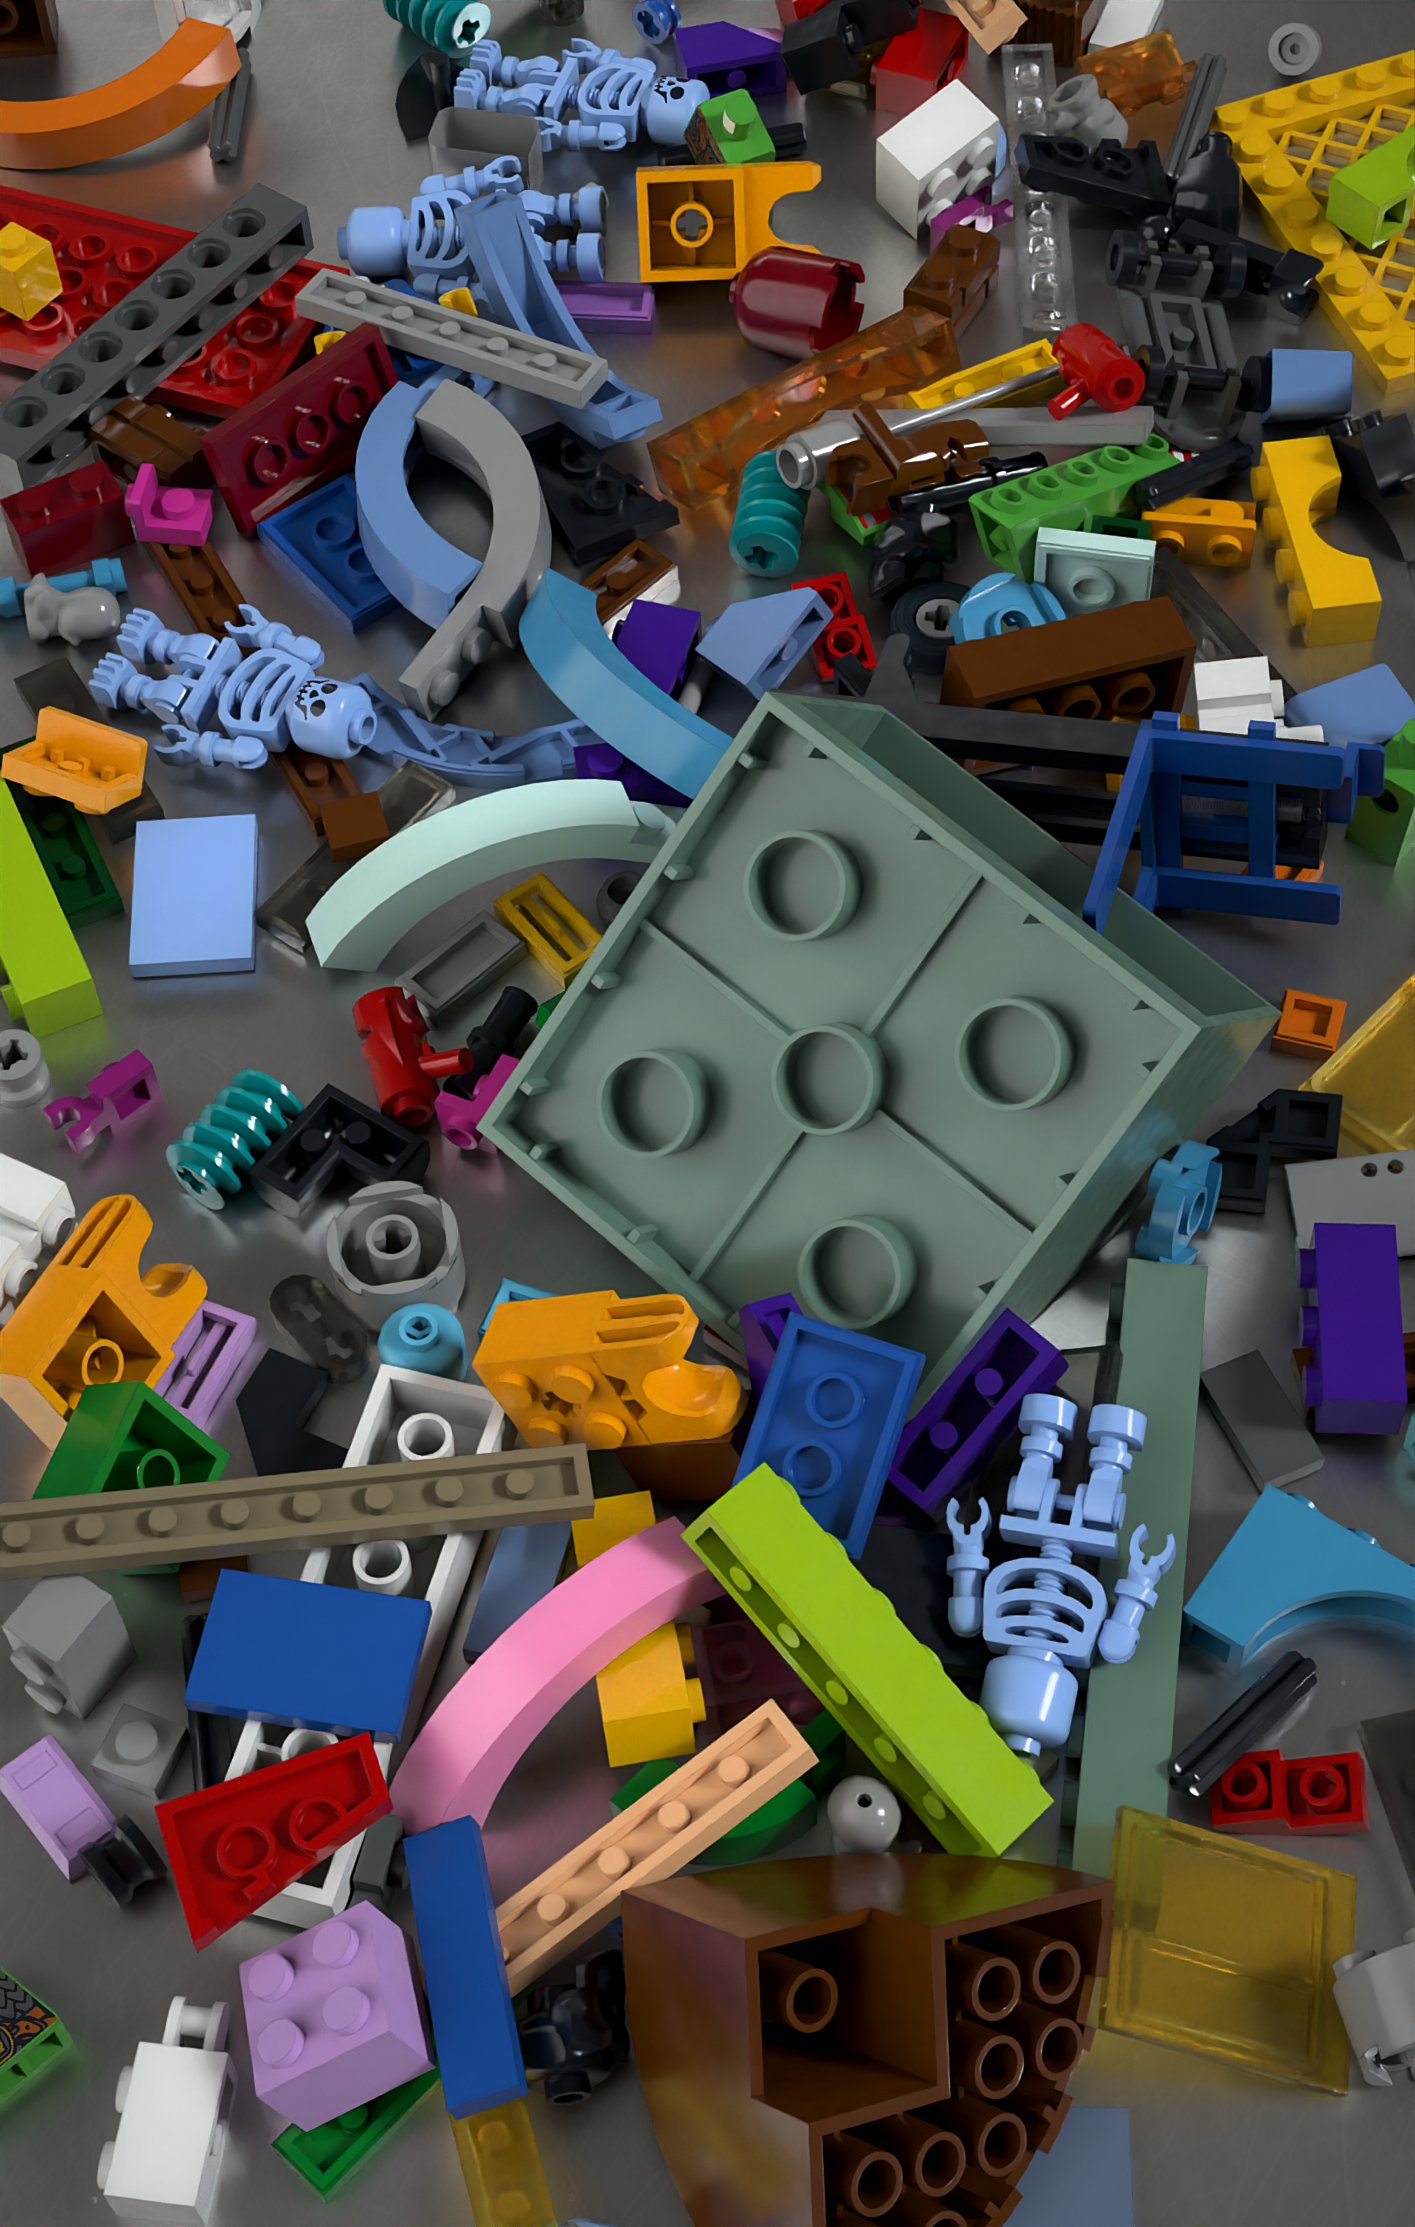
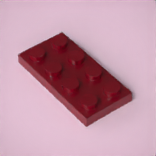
M367 322L362 323L198 439L239 533L252 537L257 533V524L313 493L356 462L360 438L370 415L382 398L399 381L378 326Z

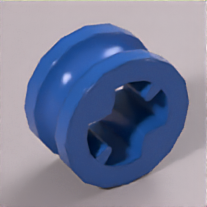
M645 0L635 5L632 10V19L636 29L646 41L652 44H661L669 35L674 34V29L680 28L682 24L679 9L673 0Z

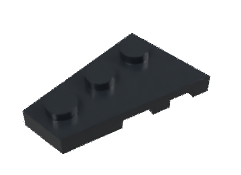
M1022 134L1014 150L1021 184L1027 185L1035 191L1042 193L1051 191L1074 197L1087 205L1101 204L1120 209L1133 217H1148L1152 214L1167 216L1171 208L1172 200L1155 141L1140 140L1137 148H1121L1122 144L1118 139L1102 138L1098 147L1085 146L1075 137Z
M558 421L520 436L530 453L548 509L549 518L578 565L627 546L636 538L641 540L680 524L679 511L676 506L665 498L659 502L648 494L644 489L642 481L631 473L624 476L606 463L604 453L562 422Z

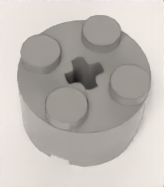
M388 1181L373 1184L359 1190L348 1199L350 1205L337 1219L334 1215L329 1223L325 1241L337 1296L343 1309L355 1321L356 1326L367 1334H380L382 1325L392 1313L405 1305L420 1302L438 1304L455 1315L458 1309V1301L464 1290L466 1270L458 1225L450 1206L442 1198L438 1201L436 1198L424 1193L422 1186L406 1181Z
M1415 1928L1403 1935L1404 1945L1392 1948L1378 1955L1374 1950L1357 1951L1340 1958L1332 1966L1337 1978L1332 1987V1992L1364 2079L1371 2085H1393L1388 2071L1409 2068L1415 2082Z

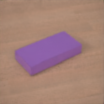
M553 280L567 310L581 332L651 335L657 299L656 284L626 282L585 283L577 280Z

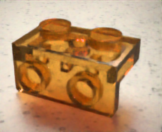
M1166 29L1078 57L1073 69L1076 76L1092 74L1097 80L1099 97L1108 98L1125 119L1136 114L1145 105L1160 101L1161 105H1168L1186 96L1197 63L1195 60L1183 63L1170 30Z

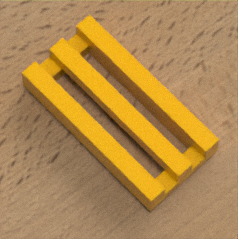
M542 871L493 901L494 914L509 930L526 942L527 950L564 990H567L603 935ZM537 893L588 949L582 952L561 930L559 924L549 914H546L530 896ZM515 905H517V906L528 916V918L541 930V932H542V933L555 945V947L569 960L568 962H566V961L553 949V947L540 935V933H539V932L527 921V919L514 907Z

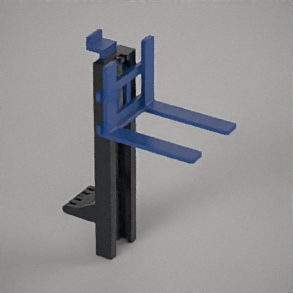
M896 633L888 637L864 697L773 688L769 691L881 705L951 758L1124 775L1119 792L975 777L1057 841L1102 846L1082 911V921L1100 935L1104 931L1128 849L1141 851V871L1133 899L1151 913H1153L1156 906L1337 925L1341 916L1342 889L1340 886L1276 879L1275 865L1319 870L1327 840L1328 822L1351 824L1357 797L1378 798L1383 795L1385 748L1382 745L1348 742L1345 751L1341 747L1329 746V742L1276 737V722L1250 720L1247 735L1180 728V713L1154 711L1152 720L1142 719L1141 724L920 703L915 691V680L912 673L911 640L908 635L903 633ZM1183 855L1248 862V875L1183 868Z

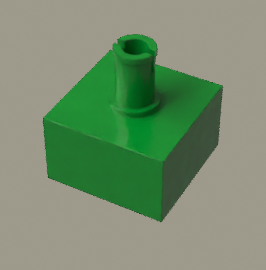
M141 1380L86 1385L31 1500L219 1481L231 1454ZM182 1562L115 1570L122 1575L177 1573Z

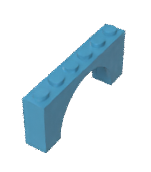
M1268 1484L1183 1608L1180 1643L1238 1677L1245 1666L1272 1642L1291 1632L1316 1624L1335 1621H1363L1398 1628L1415 1635V1564L1409 1565L1386 1552L1366 1532L1356 1528L1347 1529L1322 1515L1318 1508L1307 1498L1296 1493H1284Z

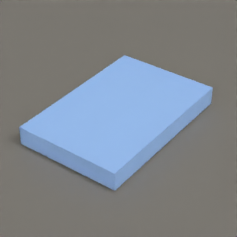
M255 814L136 821L129 968L132 978L254 970L258 824Z

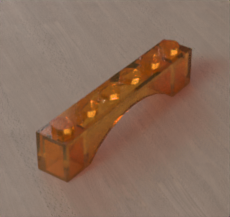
M914 303L647 442L646 445L659 491L686 507L696 510L738 488L742 483L746 464L755 455L770 451L790 435L819 421L827 410H846L882 398L918 392L962 369L952 320Z

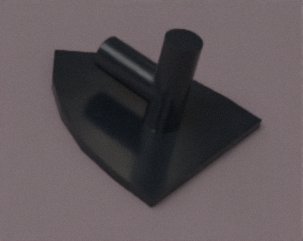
M428 51L422 54L406 71L398 87L395 107L399 126L406 142L428 137L438 112L447 107H454L453 89L457 86L456 79L460 77L459 74L464 68L449 61V56L445 52Z

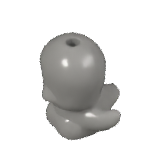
M1092 74L1078 75L1065 81L1050 97L1047 104V112L1054 114L1058 118L1053 125L1054 136H1063L1072 128L1076 139L1085 146L1098 147L1102 138L1118 139L1122 144L1121 148L1124 147L1128 139L1129 126L1122 114L1119 113L1108 98L1099 97L1097 80Z
M39 573L33 577L24 592L28 632L34 643L43 644L54 636H62L72 645L78 646L83 640L108 638L116 632L121 622L120 608L116 597L102 587H82L64 593L51 586L45 575Z
M857 1774L844 1778L834 1788L827 1802V1817L831 1830V1843L839 1855L921 1852V1843L918 1840L902 1842L909 1806L897 1791L891 1792L887 1785L874 1777Z

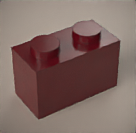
M104 460L0 499L1 509L13 548L31 580L39 573L49 577L136 543L130 517L126 515L125 496Z

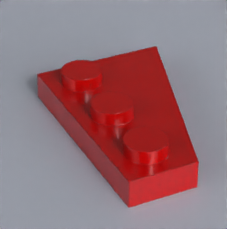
M369 1732L154 1806L191 1939L197 1953L394 1809Z

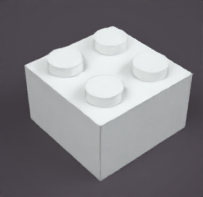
M956 78L876 139L875 200L910 235L918 240L930 231L931 219L935 218L941 211L949 209L987 185L992 187L995 181L999 118Z

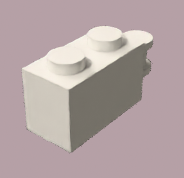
M175 1996L169 2009L162 2044L139 2041L134 2065H125L123 2067L116 2091V2110L122 2113L116 2141H107L102 2149L97 2174L98 2187L104 2189L103 2195L117 2216L207 2227L240 2078L229 2053L223 2052L230 2020V2005L228 2002L215 2001L212 2008L192 2006L188 1997ZM185 2036L203 2038L202 2049L183 2047Z

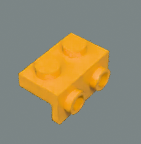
M47 706L39 711L36 740L3 754L0 777L23 784V789L30 794L56 796L74 803V807L81 812L95 815L106 814L111 809L141 795L148 744L144 738L52 706Z

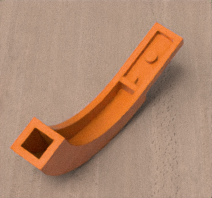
M186 17L178 30L159 51L129 73L110 83L77 95L36 102L0 100V167L13 169H55L98 162L149 144L173 131L211 103L242 67L230 28Z

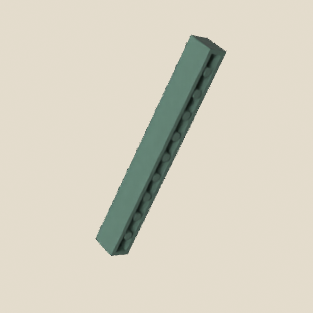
M1128 1258L1124 1283L1111 1282L1107 1322L1120 1323L1119 1341L1106 1340L1102 1380L1115 1381L1113 1400L1100 1398V1404H1114L1135 1409L1147 1417V1426L1142 1452L1127 1450V1453L1131 1454L1133 1459L1130 1473L1122 1475L1121 1493L1126 1494V1508L1121 1529L1114 1530L1120 1543L1118 1560L1085 1555V1562L1098 1563L1097 1581L1102 1585L1110 1611V1620L1118 1601L1113 1596L1118 1579H1126L1131 1560L1129 1552L1130 1541L1136 1528L1144 1523L1149 1538L1141 1546V1552L1146 1557V1565L1149 1563L1151 1556H1158L1165 1550L1167 1546L1166 1536L1173 1533L1177 1550L1173 1564L1165 1574H1161L1159 1581L1154 1585L1153 1591L1157 1593L1158 1598L1152 1611H1144L1138 1627L1140 1638L1132 1657L1125 1663H1110L1103 1658L1098 1648L1093 1664L1089 1669L1074 1667V1677L1078 1682L1077 1691H1085L1086 1699L1084 1714L1073 1713L1067 1741L1066 1757L1080 1758L1078 1782L1064 1780L1060 1825L1074 1826L1072 1851L1058 1849L1056 1866L1113 1880L1112 1928L1154 1934L1160 1908L1170 1776L1167 1768L1171 1762L1208 1267ZM1082 1592L1081 1603L1087 1609H1091L1093 1606L1092 1600Z

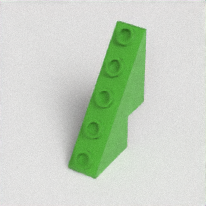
M1150 433L1146 443L1143 445L1104 446L973 494L968 501L985 557L1003 571L1018 574L1014 579L1022 580L1031 585L1034 581L1036 541L1039 527L1090 533L1093 515L1131 519L1141 508L1136 507L1132 499L1137 495L1134 487L1137 481L1182 461L1168 453L1169 443L1164 438Z

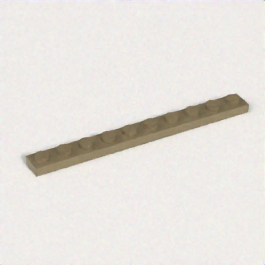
M586 1443L0 1503V1581L594 1518L595 1503Z

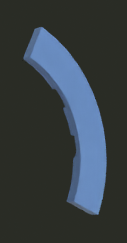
M367 672L345 681L346 683L358 685L367 692L373 707L372 711L375 712L377 717L375 735L371 742L363 745L361 749L374 758L401 771L428 780L484 789H509L533 783L576 779L573 747L608 743L579 718L561 724L535 728L522 736H495V730L468 728L449 723L442 727L417 717L415 710L389 695Z

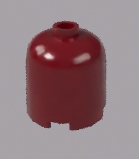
M782 246L767 247L754 254L742 272H738L731 282L729 301L733 304L735 325L745 341L755 347L833 370L836 368L835 359L833 358L837 352L848 355L857 336L864 304L855 302L856 283H864L865 274L860 264Z

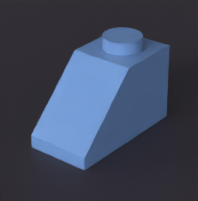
M810 587L731 603L720 617L715 618L708 624L703 632L701 642L695 648V651L713 668L716 674L758 703L766 691H770L771 688L777 689L833 618L834 614L821 596Z

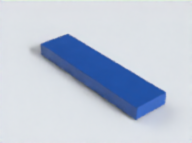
M471 1815L402 1839L446 2109L456 2120L529 2095L480 1825Z

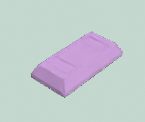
M51 1733L0 1769V1790L71 1883L88 1870L79 1857L77 1850L88 1842L99 1843L111 1834L112 1823L117 1819Z

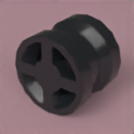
M126 1814L112 1823L111 1834L101 1842H88L77 1850L86 1868L119 1909L133 1900L134 1889L145 1880L157 1881L168 1872L166 1865L155 1848Z

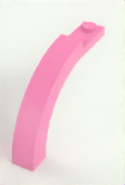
M676 1516L653 1525L617 1544L556 1586L499 1636L446 1695L407 1752L388 1791L394 1808L389 1813L401 1817L404 1830L409 1837L467 1815H471L480 1825V1830H482L493 1801L519 1758L551 1718L575 1693L617 1656L646 1635L679 1615L728 1594V1591L680 1536L687 1528Z

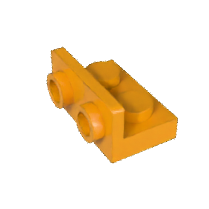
M1185 497L1153 512L1146 511L1142 506L1140 520L1151 522L1149 540L1156 541L1154 560L1250 568L1256 533V503Z

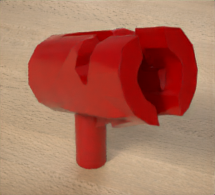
M1080 322L1066 328L1057 337L1052 347L1051 355L1056 358L1060 366L1056 370L1061 374L1068 387L1052 398L1047 404L1050 414L1055 419H1064L1089 399L1102 409L1112 413L1125 411L1138 402L1145 388V373L1138 362L1117 347L1113 339L1106 336L1104 332L1092 323Z
M391 986L376 989L358 999L353 1006L352 1013L357 1035L362 1040L367 1039L362 1044V1053L364 1060L368 1062L380 1113L403 1127H416L426 1123L436 1112L434 1102L440 1094L437 1078L471 1072L474 1067L472 1052L464 1047L436 1053L434 1047L428 1044L426 1033L430 1029L418 1008L415 994L405 999L402 987Z

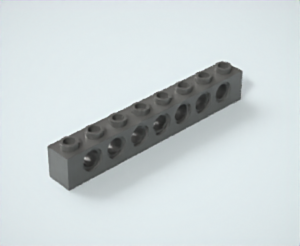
M258 183L243 197L235 201L229 209L208 227L200 231L194 239L173 257L165 261L158 270L137 288L129 292L123 300L102 318L93 323L88 330L67 348L57 354L25 384L17 388L11 396L0 404V486L13 493H18L55 477L91 445L88 434L94 424L106 414L111 416L113 408L129 395L141 401L314 249L307 207Z

